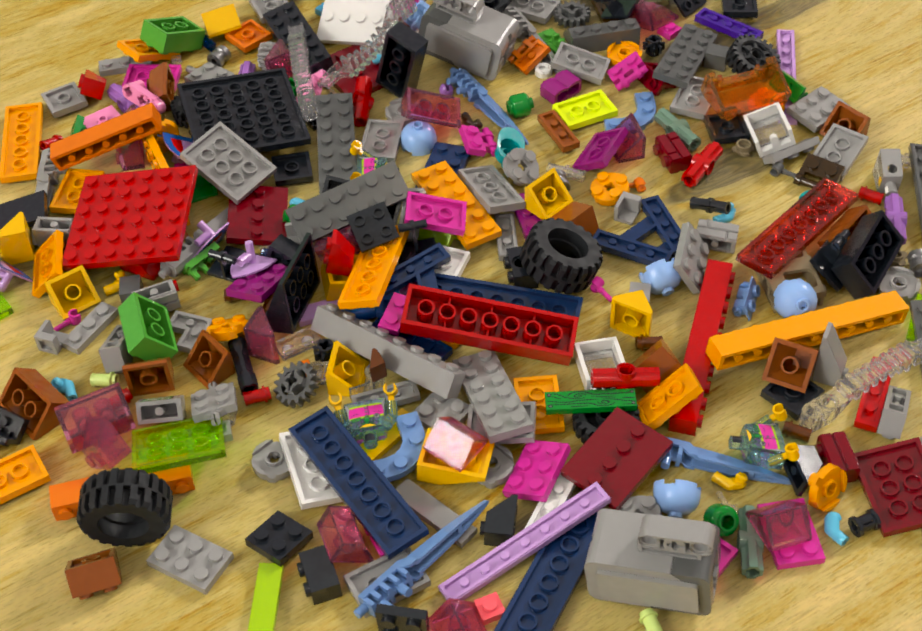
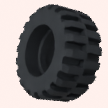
M548 218L533 225L521 248L520 259L523 268L527 269V274L533 277L537 284L540 283L544 285V288L552 289L556 293L575 294L586 290L592 283L603 262V255L599 242L593 239L592 234L589 231L586 232L582 226H577L574 222L564 221L561 218L556 220Z
M112 468L110 471H100L98 474L90 476L81 486L77 524L85 535L87 534L93 540H99V543H109L112 546L125 545V547H132V545L143 546L148 542L153 543L157 539L162 538L170 528L173 502L172 490L162 478L159 479L153 473L148 474L145 470Z

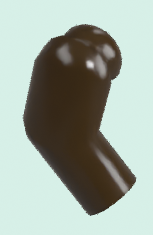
M463 112L461 114V119L465 125H472L478 127V129L483 127L480 119L473 121L469 113Z

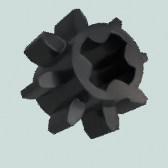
M650 35L648 38H645L642 49L646 50L645 54L648 56L656 57L662 54L665 42H662V38L658 35Z
M330 339L319 340L317 346H313L315 361L320 360L323 365H328L334 344Z

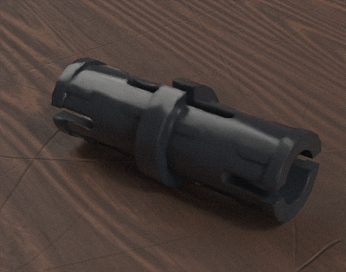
M693 196L690 200V208L705 210L706 213L729 214L731 203L717 201L710 197L704 199Z

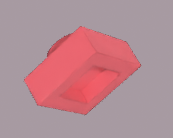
M497 592L474 600V607L483 626L501 619L505 612Z

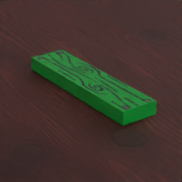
M635 388L545 392L546 415L613 412L616 407L623 411H637Z

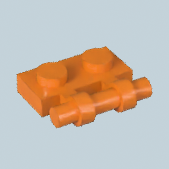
M531 35L528 39L525 38L522 41V45L517 50L514 49L511 52V56L507 61L510 64H514L517 69L527 75L551 52V49L541 40Z

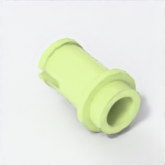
M110 372L109 374L92 373L90 376V385L93 387L106 386L114 389L120 383L119 374H115V372Z
M653 608L644 609L639 613V622L644 624L646 631H663L657 619L658 613Z

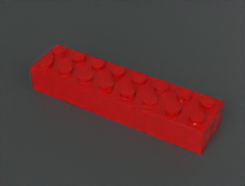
M409 283L400 322V332L569 366L573 357L579 317Z

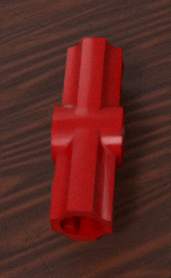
M367 75L357 78L355 92L352 95L354 125L357 127H365L367 125L369 112L374 104V98L371 97L373 82L371 77Z
M718 142L708 143L700 154L696 153L693 156L690 166L681 177L685 186L690 188L696 186L704 175H710L715 162L723 154V148Z
M620 363L616 368L591 369L592 388L626 389L660 386L659 367H635L630 363Z

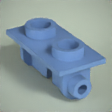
M751 276L750 282L745 281L739 285L737 299H735L732 308L735 316L746 315L748 321H751L752 314L756 310L757 297L760 296V287L756 285L753 276Z

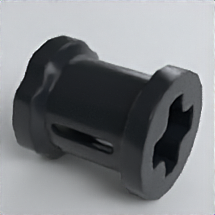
M868 509L863 515L850 517L848 525L851 532L859 538L864 535V532L871 529H880L881 520L873 509Z

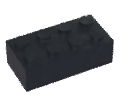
M401 21L397 22L386 32L376 82L398 98H408L417 89L429 41Z
M883 210L864 215L831 270L854 299L874 295L905 240Z

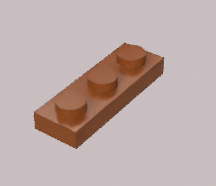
M554 109L538 115L537 121L563 153L580 147V141Z

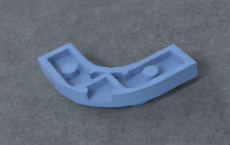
M653 92L634 93L636 112L629 117L604 119L605 131L626 127L629 132L627 135H632L645 130V126L654 121V115L656 114Z
M417 411L395 416V422L402 438L401 447L395 454L373 461L389 482L405 477L416 468L425 439V432Z

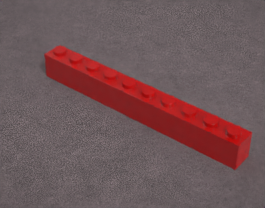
M708 259L683 365L687 363L691 367L704 391L695 400L685 405L677 414L670 417L668 431L695 436L696 429L702 427L704 415H701L700 412L706 409L708 398H705L704 394H709L711 381H708V377L713 378L715 368L705 351L709 337L722 334L719 332V329H724L726 317H722V315L727 314L729 302H726V299H730L732 287H729V284H734L736 272H732L733 263Z

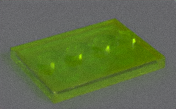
M220 417V425L216 421L217 426H213L211 420L194 424L193 418L132 430V470L139 471L141 469L145 470L146 473H152L227 457L223 418Z

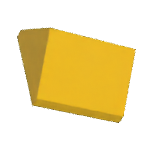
M234 3L201 14L209 39L242 28Z
M555 168L550 169L525 187V209L542 220L552 217L573 202L571 195Z
M19 212L0 230V255L2 260L11 265L34 260L35 249L32 244V235L23 212Z
M83 265L44 282L51 303L63 320L68 318V312L71 309H77V312H80L101 302Z
M643 290L613 296L611 301L610 328L633 337L640 336V334L650 336L653 310Z
M337 340L333 344L325 374L328 395L338 396L339 392L342 396L351 397V395L362 393L369 362Z

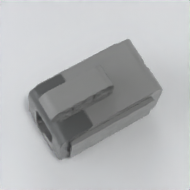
M432 0L433 3L421 18L419 34L429 41L426 54L465 69L486 80H494L514 50L519 22L511 16L485 6L484 0Z
M600 509L597 514L592 541L590 542L584 565L588 593L593 598L694 615H709L714 603L721 559L720 529L717 525L705 521L614 509Z

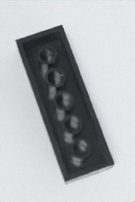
M293 0L262 14L268 31L272 33V37L299 79L302 78L306 82L308 76L320 69H324L327 74L336 72L331 55Z

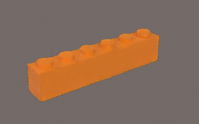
M152 102L51 143L50 160L59 171L68 169L161 131V115Z
M188 455L130 467L132 470H145L148 474L153 473L159 479L162 478L171 488L172 495L195 490L193 472ZM89 477L49 486L50 506L56 521L77 517L80 489Z

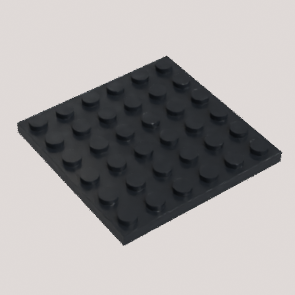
M284 67L177 84V90L193 143L221 121L259 153L311 144V137Z

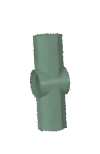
M664 107L659 109L654 115V120L665 129L666 134L676 132L686 148L691 152L697 150L701 145L702 139L690 130L689 123L684 118H676Z
M745 505L738 509L739 530L737 532V549L740 552L741 575L750 579H756L759 576H763L764 572L762 555L764 551V532L760 528L759 509L752 505Z

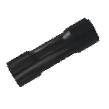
M239 336L236 339L230 340L228 346L236 369L241 395H243V392L259 389L245 338Z

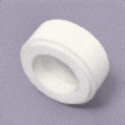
M539 63L535 66V75L541 79L549 78L552 76L553 68H550L551 65L548 63Z

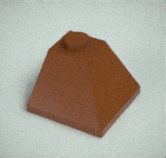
M775 337L762 380L805 393L815 370L819 349Z

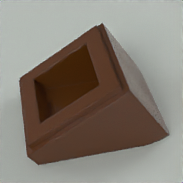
M375 348L372 349L370 361L372 382L387 377L385 361Z

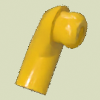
M118 270L114 273L116 279L113 283L102 287L106 296L119 291V277L127 276L123 270Z
M716 471L711 481L728 491L743 489L747 485L748 476L745 473L739 472L735 477L728 478Z

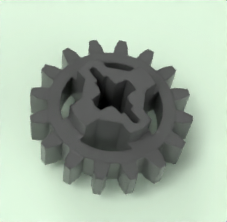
M573 0L569 3L564 1V4L559 3L558 6H555L553 18L554 22H558L559 26L564 25V28L568 26L570 28L580 25L585 26L586 22L589 23L591 11L589 6L586 7L585 3L580 4V1L576 3Z
M298 361L297 365L291 362L290 368L284 366V373H278L277 375L280 379L274 381V384L278 386L273 389L277 394L276 398L286 407L295 408L296 405L303 407L304 401L311 402L309 398L311 395L316 396L314 389L319 388L316 382L320 380V377L316 375L317 371L307 362L302 363Z

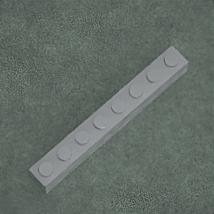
M327 303V305L317 306L311 330L334 342L336 340L350 350L371 360L372 349L375 348L385 361L387 369L446 399L458 397L466 372L460 370L458 365L450 362L446 363L441 360L440 356L424 352L422 347L406 343V339L402 337H393L389 335L388 330L375 328L370 321L359 320L355 318L356 315L354 313L343 312L335 304Z

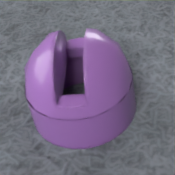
M447 83L440 85L439 95L442 98L453 96L452 85H447Z

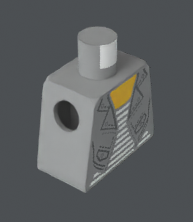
M880 149L872 171L877 192L885 193L886 196H889L891 193L898 194L903 179L900 149Z

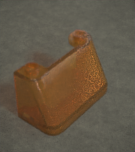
M775 56L767 57L765 59L766 63L761 67L757 64L754 70L723 78L721 74L716 76L715 72L705 75L701 86L702 95L721 119L728 121L736 116L756 111L776 102H779L781 106L788 102L792 92Z

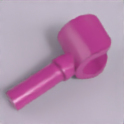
M596 276L592 280L591 291L594 293L599 292L611 302L612 297L603 288L604 280Z
M77 309L69 310L68 319L54 327V331H59L70 324L78 325L81 322V314H78Z

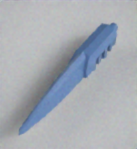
M452 67L450 69L451 75L450 78L446 79L447 85L457 87L456 93L458 95L463 94L464 97H468V101L474 102L473 106L477 110L480 109L500 128L511 127L522 134L510 117L487 94L488 90L470 73L462 68L456 69ZM522 134V136H523V138H524V140H525V145H529V142L527 141V139L525 138V136Z
M666 437L673 441V447L661 460L660 467L662 469H669L671 461H675L676 467H679L681 463L687 469L694 470L695 468L712 473L718 471L723 475L735 477L737 473L742 472L748 476V480L791 485L788 477L724 454L695 447L687 441Z
M483 500L435 533L406 558L396 561L358 595L361 605L353 611L354 615L360 619L368 613L376 618L377 603L394 606L396 594L407 598L410 597L413 592L411 589L414 585L413 582L419 580L424 575L423 572L458 540L482 513L490 500Z

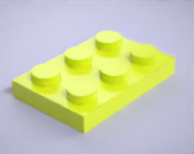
M601 89L552 104V110L556 111L571 131L618 116V109Z

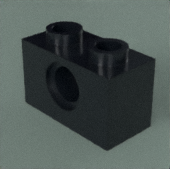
M522 246L506 248V257H503L504 268L509 270L507 272L508 283L513 286L530 289L539 288V284L534 281L533 277L527 274V269H524L520 259Z

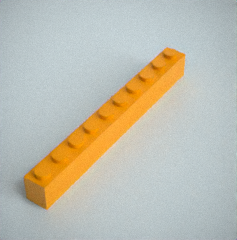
M896 290L884 292L879 295L828 306L820 310L809 311L804 314L793 315L788 318L709 337L705 353L717 371L768 358L775 337L811 347L821 344L828 322L833 323L839 339L903 323L910 307Z

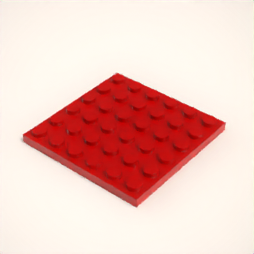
M190 165L85 176L63 255V271H70L80 265H83L84 269L179 261L198 174L197 166Z

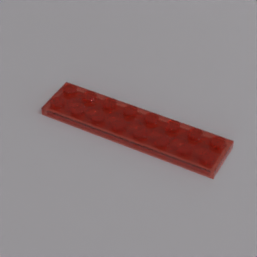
M824 177L737 254L736 261L769 279L774 278L858 200L859 194Z

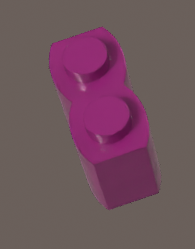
M563 70L558 72L554 78H549L542 82L540 85V95L551 104L565 101L581 91L582 80L570 71Z

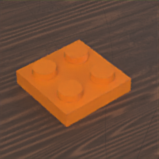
M252 19L242 23V28L224 34L227 41L245 54L257 48L260 43L273 39L270 31Z

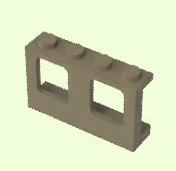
M797 233L750 240L748 256L774 313H777L773 306L775 298L773 294L777 286L785 280L784 275L802 272L806 282L816 291L818 306L823 305L824 297L827 295L826 286L821 283L819 272L810 263L811 256L807 254L805 244L800 240ZM791 243L790 248L795 258L777 260L770 246Z

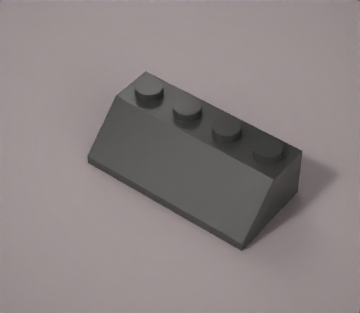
M627 18L568 28L563 32L566 42L570 45L590 52L607 50L615 42L617 45L621 44V41H631L639 45L641 28L636 18Z

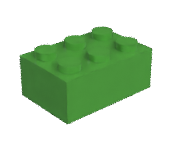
M184 16L144 19L140 39L163 55L181 53L182 51L193 52L194 50L202 49L206 30Z
M133 292L118 307L128 353L143 360L170 357L171 359L178 352L167 307Z

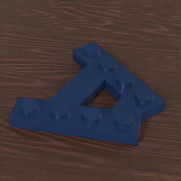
M659 195L641 200V208L647 217L623 234L616 235L597 229L593 236V239L599 242L603 252L644 265H650L661 259L669 262L675 257L681 229ZM656 231L663 243L655 247L641 241Z
M440 242L395 267L380 306L377 307V318H382L394 292L400 294L399 290L409 285V283L417 281V285L438 289L434 270L451 261V256Z

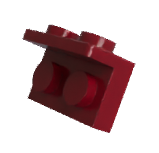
M644 62L649 71L643 74L644 77L641 79L638 78V80L648 90L653 92L655 96H659L663 88L677 87L652 78L653 71L658 63Z

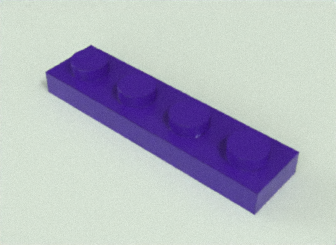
M705 7L695 15V22L729 35L732 38L744 36L745 34L749 36L751 34L755 35V38L757 36L761 37V39L763 38V31Z

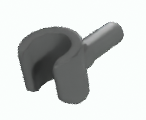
M781 162L775 163L770 171V174L774 177L780 174L792 178L796 176V173L784 169L785 167Z

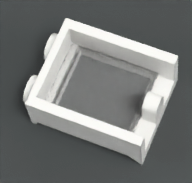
M779 102L743 115L760 158L796 144L792 128Z
M616 336L577 342L574 345V359L585 390H596V388L591 387V369L616 368L618 364L626 363Z

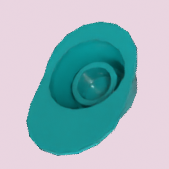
M511 127L501 129L498 134L495 158L501 163V168H503L504 157L514 148L525 149V140L522 134Z

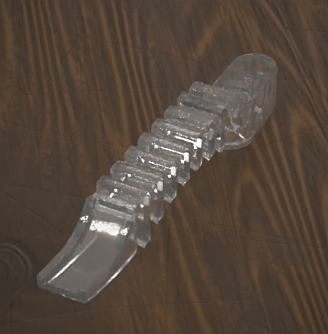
M392 0L387 4L382 28L379 26L375 28L378 35L374 33L370 35L372 41L367 40L365 42L367 47L361 45L359 47L361 52L356 49L353 51L354 55L348 53L347 57L343 55L339 57L343 66L341 67L339 62L332 65L317 82L318 86L330 89L341 78L348 77L352 79L354 76H358L359 71L365 69V65H370L371 60H375L377 58L376 55L382 53L386 32L397 22L401 21L403 23L417 11L418 8L415 0Z
M302 22L297 26H288L289 35H287L298 105L304 120L312 121L319 116V109L309 68V51L305 28Z
M922 337L911 342L907 340L904 343L900 342L895 348H889L887 353L883 352L878 358H872L870 363L866 362L862 364L861 368H855L853 373L845 374L843 380L841 378L836 380L832 390L803 406L799 425L812 429V432L823 428L833 422L853 398L855 401L860 399L862 391L865 394L869 392L871 385L873 388L876 387L879 379L881 382H884L888 375L892 378L896 372L898 375L903 373V369L905 372H908L912 365L915 367L922 363Z

